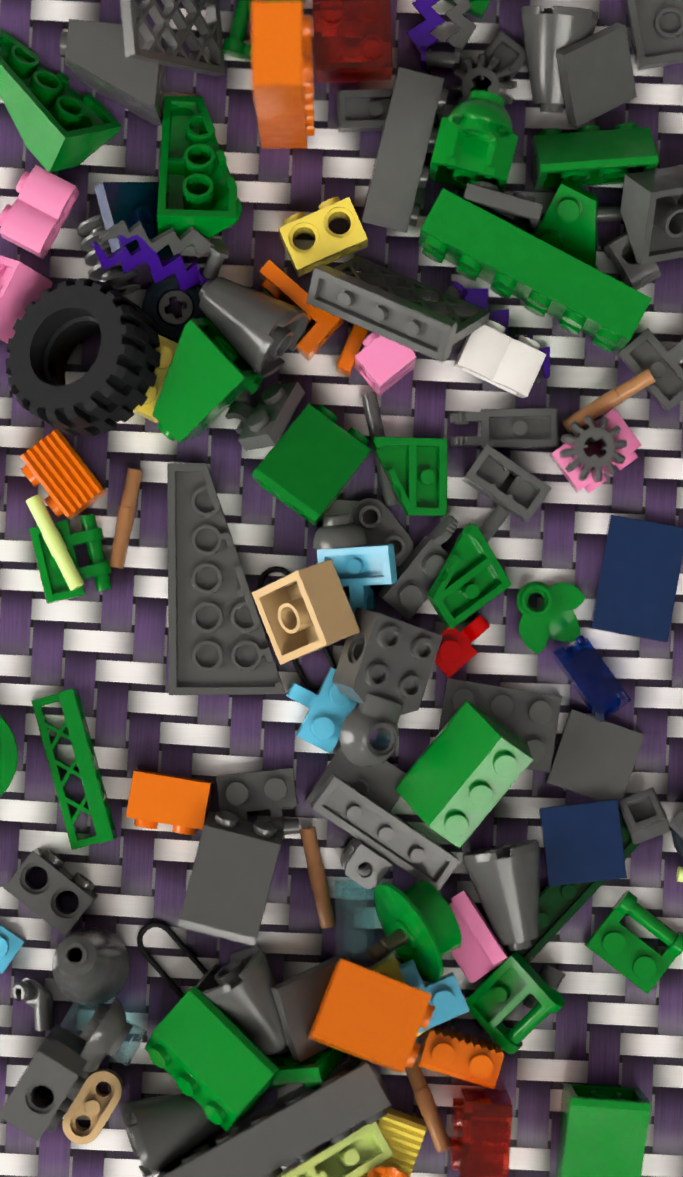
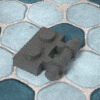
M293 767L216 776L219 811L232 812L239 819L249 821L248 812L270 810L271 821L267 822L276 825L277 829L285 830L283 839H285V835L300 834L299 819L283 820L282 808L297 807Z

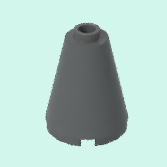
M539 5L521 7V22L532 101L534 104H540V112L563 113L565 101L556 52L593 35L598 21V12H593L591 9L553 6V8H545L544 11H540L541 6Z
M223 277L208 280L198 294L200 310L252 370L263 378L271 376L282 367L285 361L280 357L288 348L294 352L308 324V317L305 316L306 313L300 308Z
M535 839L504 843V846L494 848L490 846L464 853V866L499 944L508 945L509 951L532 947L531 940L538 938L540 847L538 841Z
M90 926L71 932L60 942L53 957L52 972L57 987L67 998L79 1004L92 1006L105 1003L120 993L124 987L123 985L131 965L128 950L117 935L105 928Z
M256 944L255 946H245L228 955L231 962L222 968L218 964L210 968L200 979L196 987L265 1056L273 1054L275 1057L286 1053L289 1047L271 991V987L277 984L265 953Z
M184 1093L127 1100L119 1104L123 1111L121 1115L134 1156H139L142 1164L139 1166L143 1177L155 1176L223 1130L220 1125L212 1123L207 1118L204 1109L192 1097Z

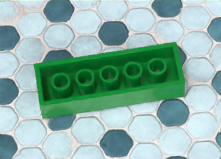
M442 188L420 230L418 246L423 248L422 253L426 257L438 263H442L445 259L457 266L456 271L460 275L476 281L479 277L491 284L490 289L494 293L510 299L513 295L525 302L524 307L528 311L544 317L546 313L559 320L558 325L562 329L578 335L580 331L593 338L592 344L609 353H612L614 349L620 352L626 346L652 300L647 295Z

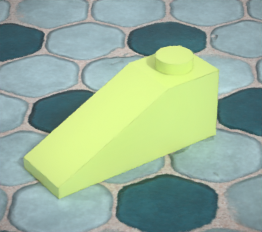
M374 1122L368 1125L364 1124L353 1130L351 1135L338 1143H330L317 1150L318 1152L306 1161L301 1163L295 1162L276 1177H360L394 1154L377 1123Z

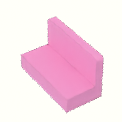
M0 255V340L8 344L9 338L13 339L15 330H13L14 324L17 319L22 320L26 314L24 310L31 301L36 303L41 298L39 294L51 288L53 283L22 262Z
M463 890L452 897V903L449 904L458 922L462 937L460 948L452 951L451 954L468 981L474 983L502 965L509 956L503 946L499 944L496 935L469 893Z

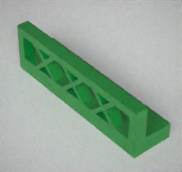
M72 688L58 692V694L33 700V709L71 849L75 850L116 839L118 837L78 688ZM60 701L65 718L60 729L46 721L43 706ZM49 729L57 733L53 742L50 736ZM61 737L71 741L75 755L71 766L56 758L54 749ZM59 767L67 770L63 780ZM71 774L82 780L85 796L81 803L66 795L65 785ZM69 804L78 808L73 817ZM83 811L92 817L96 835L79 840L75 822Z

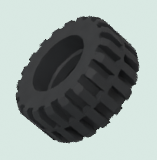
M85 278L77 279L75 283L72 280L57 284L58 289L56 290L48 288L40 293L41 298L36 303L31 301L24 309L26 314L22 320L17 319L13 326V330H15L13 339L9 338L6 348L7 352L10 353V358L5 359L6 373L11 376L8 378V384L11 392L16 395L17 402L32 415L66 434L73 436L81 434L85 437L96 436L99 434V430L106 433L117 428V422L120 420L123 422L128 421L135 415L133 410L137 405L143 406L148 399L145 394L149 387H154L157 379L154 370L155 367L160 366L161 353L155 350V348L160 347L158 333L153 330L154 323L149 315L110 285ZM101 331V346L94 364L84 376L66 385V366L72 352L86 337Z

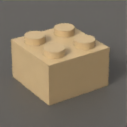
M331 559L298 570L252 592L280 665L360 633L354 613Z

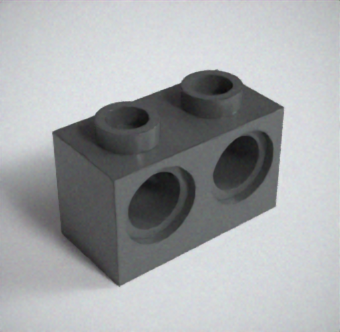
M486 444L462 480L524 523L530 521L551 490L550 486L488 444Z
M37 848L30 853L4 886V889L63 936H66L99 895L92 891L95 885L87 877L79 872H76L73 876L63 868L62 865L65 861L49 848H46L44 852ZM39 866L46 870L48 882L44 887L35 886L30 881L29 873L32 867ZM62 891H72L77 895L79 905L76 910L68 911L61 906L60 895Z

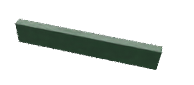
M619 809L624 857L626 860L639 844H633ZM606 880L550 887L547 883L539 892L538 938L531 940L532 947L516 951L529 964ZM502 945L509 957L516 952L509 951L508 945ZM499 967L488 973L487 976L490 977Z

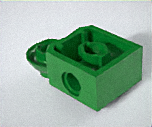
M474 90L470 92L469 99L460 103L450 113L449 117H442L431 159L428 181L466 190L468 183L476 185V182L482 181L497 186L499 188L498 192L504 193L518 135L513 134L510 117L504 109L505 99L487 91Z

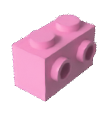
M374 332L362 342L364 345L362 350L355 355V369L373 391L376 392L378 397L414 369L417 357L415 350Z

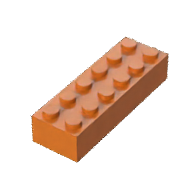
M251 1L252 89L261 148H307V136H315L311 15H303L302 1Z

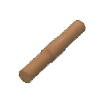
M646 369L562 420V423L570 434L572 431L569 426L574 421L583 426L586 416L591 415L595 419L623 403L626 399L650 386L656 380L651 371Z
M127 469L110 556V566L114 568L124 569L143 473L141 470Z
M315 826L300 829L320 927L324 929L336 926Z
M416 1058L413 1067L406 1066L405 1071L437 1153H442L451 1149L452 1146L441 1121L431 1090L427 1085L421 1067L418 1066V1059Z

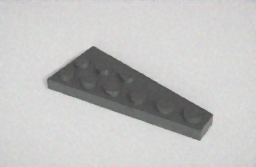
M167 463L169 695L286 694L207 464Z

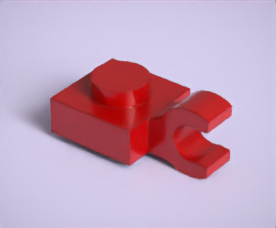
M480 614L462 631L459 632L455 627L452 630L446 628L440 634L443 637L434 662L448 678L454 675L478 653L470 644L490 627Z

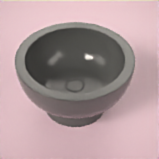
M353 514L322 517L323 526L316 531L313 538V549L369 544L364 529L354 523Z

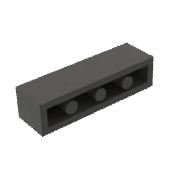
M398 67L361 222L407 233L409 225L416 226L421 204L414 203L418 187L425 189L430 166L424 165L427 149L434 151L439 128L434 127L433 123L436 111H444L449 89L442 88L444 78Z

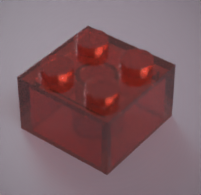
M313 0L316 83L392 80L390 0Z
M460 1087V1098H453L451 1120L454 1130H458L457 1138L450 1137L452 1148L449 1149V1161H451V1170H457L458 1177H508L513 1104L507 1090Z

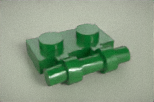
M95 514L81 516L80 522L83 531L73 534L69 520L65 519L54 522L82 580L94 578L97 592L112 589L109 577L112 569L110 561H105L101 540H104L102 528L97 527ZM39 527L29 528L47 604L86 595L84 585L70 591L42 537L43 535ZM86 544L91 565L80 567L75 546Z

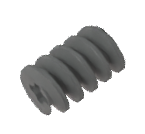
M101 213L80 223L77 227V233L79 236L84 237L81 241V249L89 252L84 257L86 265L92 267L88 271L89 279L95 282H104L122 295L131 294L140 289L141 285L129 284L128 281L138 275L137 270L132 269L124 274L121 262L104 271L92 245L94 241H97L107 256L112 253L109 241L102 242L99 237L102 232L106 231Z

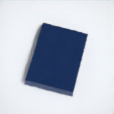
M610 515L590 629L668 642L683 556L682 527Z

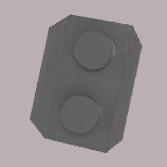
M69 19L68 32L62 31L60 55L65 56V66L70 68L74 79L151 124L162 126L168 66L125 57L122 24ZM138 30L139 48H142L145 40ZM161 36L159 42L166 52L168 45Z
M209 811L203 826L178 927L255 946L285 830L277 829L276 825L267 821L258 820L253 823L239 819L232 812L217 811L214 813Z

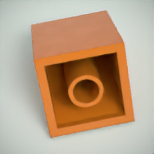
M340 959L335 964L308 1039L402 1073L406 1066L413 1067L421 1045L415 1043L420 1027L427 1029L435 1008V1006L429 1004L432 994Z

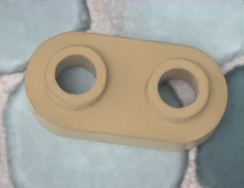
M107 1068L98 1069L92 1072L86 1079L63 1118V1131L70 1141L76 1144H88L94 1141L100 1134L121 1099L124 1090L123 1081L115 1071ZM103 1081L109 1083L111 1092L108 1094L100 1093L97 1088L98 1083ZM81 1115L89 1117L91 1125L87 1128L79 1126L77 1117Z

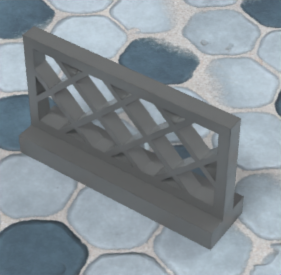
M120 0L125 57L215 77L225 75L219 0H161L165 6L163 12L155 0H141L140 6H138L135 0ZM180 2H182L188 13L186 17H184L178 7ZM204 6L206 7L207 23L201 14ZM148 13L155 23L153 30L145 18ZM171 18L178 29L176 35L169 25ZM193 25H195L200 34L198 40L191 29ZM138 30L145 40L142 48H139ZM161 36L168 45L166 52L159 42ZM184 41L191 51L189 57L182 47ZM206 46L210 51V61L204 52Z
M359 256L335 268L324 264L314 267L307 298V304L440 362L450 357L452 345L488 323L490 312Z

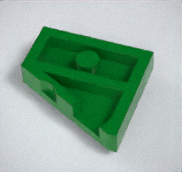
M563 179L534 236L598 270V266H596L598 196Z

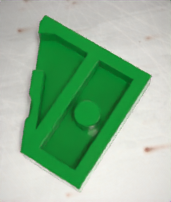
M371 438V444L405 515L447 516V439Z
M469 523L465 526L427 594L429 601L445 627L451 630L512 585L476 524Z
M329 1047L300 1063L292 1060L289 1050L278 1057H275L273 1054L266 1056L279 1069L269 1088L277 1089L288 1084L302 1083L305 1087L319 1085L325 1081L327 1075L346 1053Z

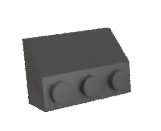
M683 165L625 174L620 211L637 263L644 265L683 257Z

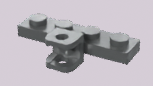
M334 773L331 774L310 804L313 810L353 836L341 855L340 863L344 868L345 875L365 889L375 887L383 879L393 865V862L418 880L430 883L439 892L460 862L456 855ZM367 862L364 866H359L361 863Z

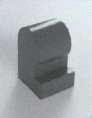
M627 231L601 246L608 259H611L623 282L629 287L639 290L661 277V272L656 262L644 265L637 263Z

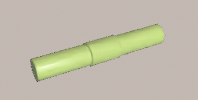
M40 494L27 499L26 503L70 591L82 587L85 584Z

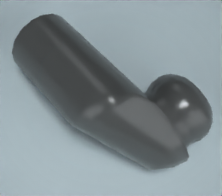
M23 978L15 983L12 990L15 1000L18 1002L22 1000L34 1009L35 1031L52 1030L54 1028L52 993L32 978Z

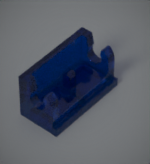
M580 635L575 639L576 642L568 648L562 646L556 650L554 658L600 723L631 702V699L587 637L584 638L583 635Z

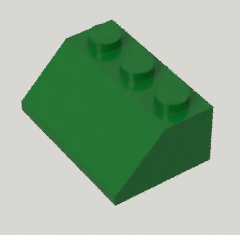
M638 123L619 124L614 130H600V126L595 125L578 128L577 132L562 133V129L558 128L545 129L540 131L539 135L533 136L530 145L534 190L557 189L563 179L579 187L624 184L625 174L654 170L659 164L658 153L650 127L639 128Z
M466 699L396 785L395 790L429 828L460 849L527 768L533 758L526 741Z
M195 985L154 1029L144 1048L152 1062L157 1067L164 1068L176 1080L178 1088L185 1095L192 1097L204 1109L207 1118L212 1123L220 1125L226 1132L232 1129L260 1102L279 1071Z

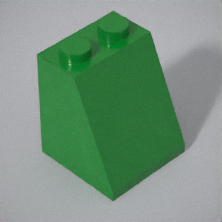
M207 317L190 319L185 324L152 413L159 421L157 427L163 435L172 441L176 439L179 443L199 436L260 376L252 370Z
M308 404L251 475L255 483L317 527L322 517L326 515L370 456L371 449L366 446L369 440L352 427L347 432L335 423L338 417L326 407L320 404L315 409Z
M562 1083L556 1177H641L651 1103L640 1088Z

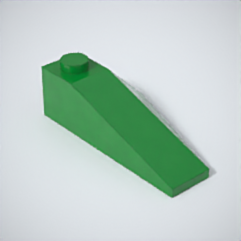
M0 30V96L26 147L49 173L79 166L115 136L122 126L96 98L89 93L84 97L68 86L70 80L61 72L55 75L39 64L40 58L37 54L5 30Z
M164 96L157 205L158 235L173 228L179 237L191 226H194L209 239L236 223L237 185L234 178L230 175L225 154L220 149L216 139L215 128L203 97Z

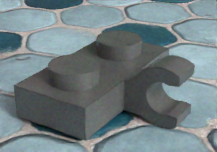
M647 328L617 355L635 376L646 369L651 371L656 382L646 387V389L667 413L683 400V369L678 364L683 360V339L667 351L649 328Z
M298 381L285 384L276 383L263 391L261 400L256 408L239 402L232 404L225 417L227 419L237 418L241 420L235 431L241 434L238 441L243 448L248 451L276 446L305 391Z

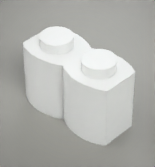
M488 320V323L466 337L454 367L520 398L528 397L547 354L538 350L540 347L538 342L519 335L518 340H515L504 334L506 329L504 326Z

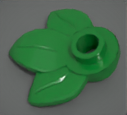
M533 581L521 587L517 594L516 604L522 614L518 630L525 645L534 653L540 654L545 648L549 637L561 642L578 641L580 639V628L577 617L572 610L578 608L586 599L583 593L574 585L564 582L548 586L543 582ZM533 593L539 594L542 597V605L539 608H533L529 605L528 599Z

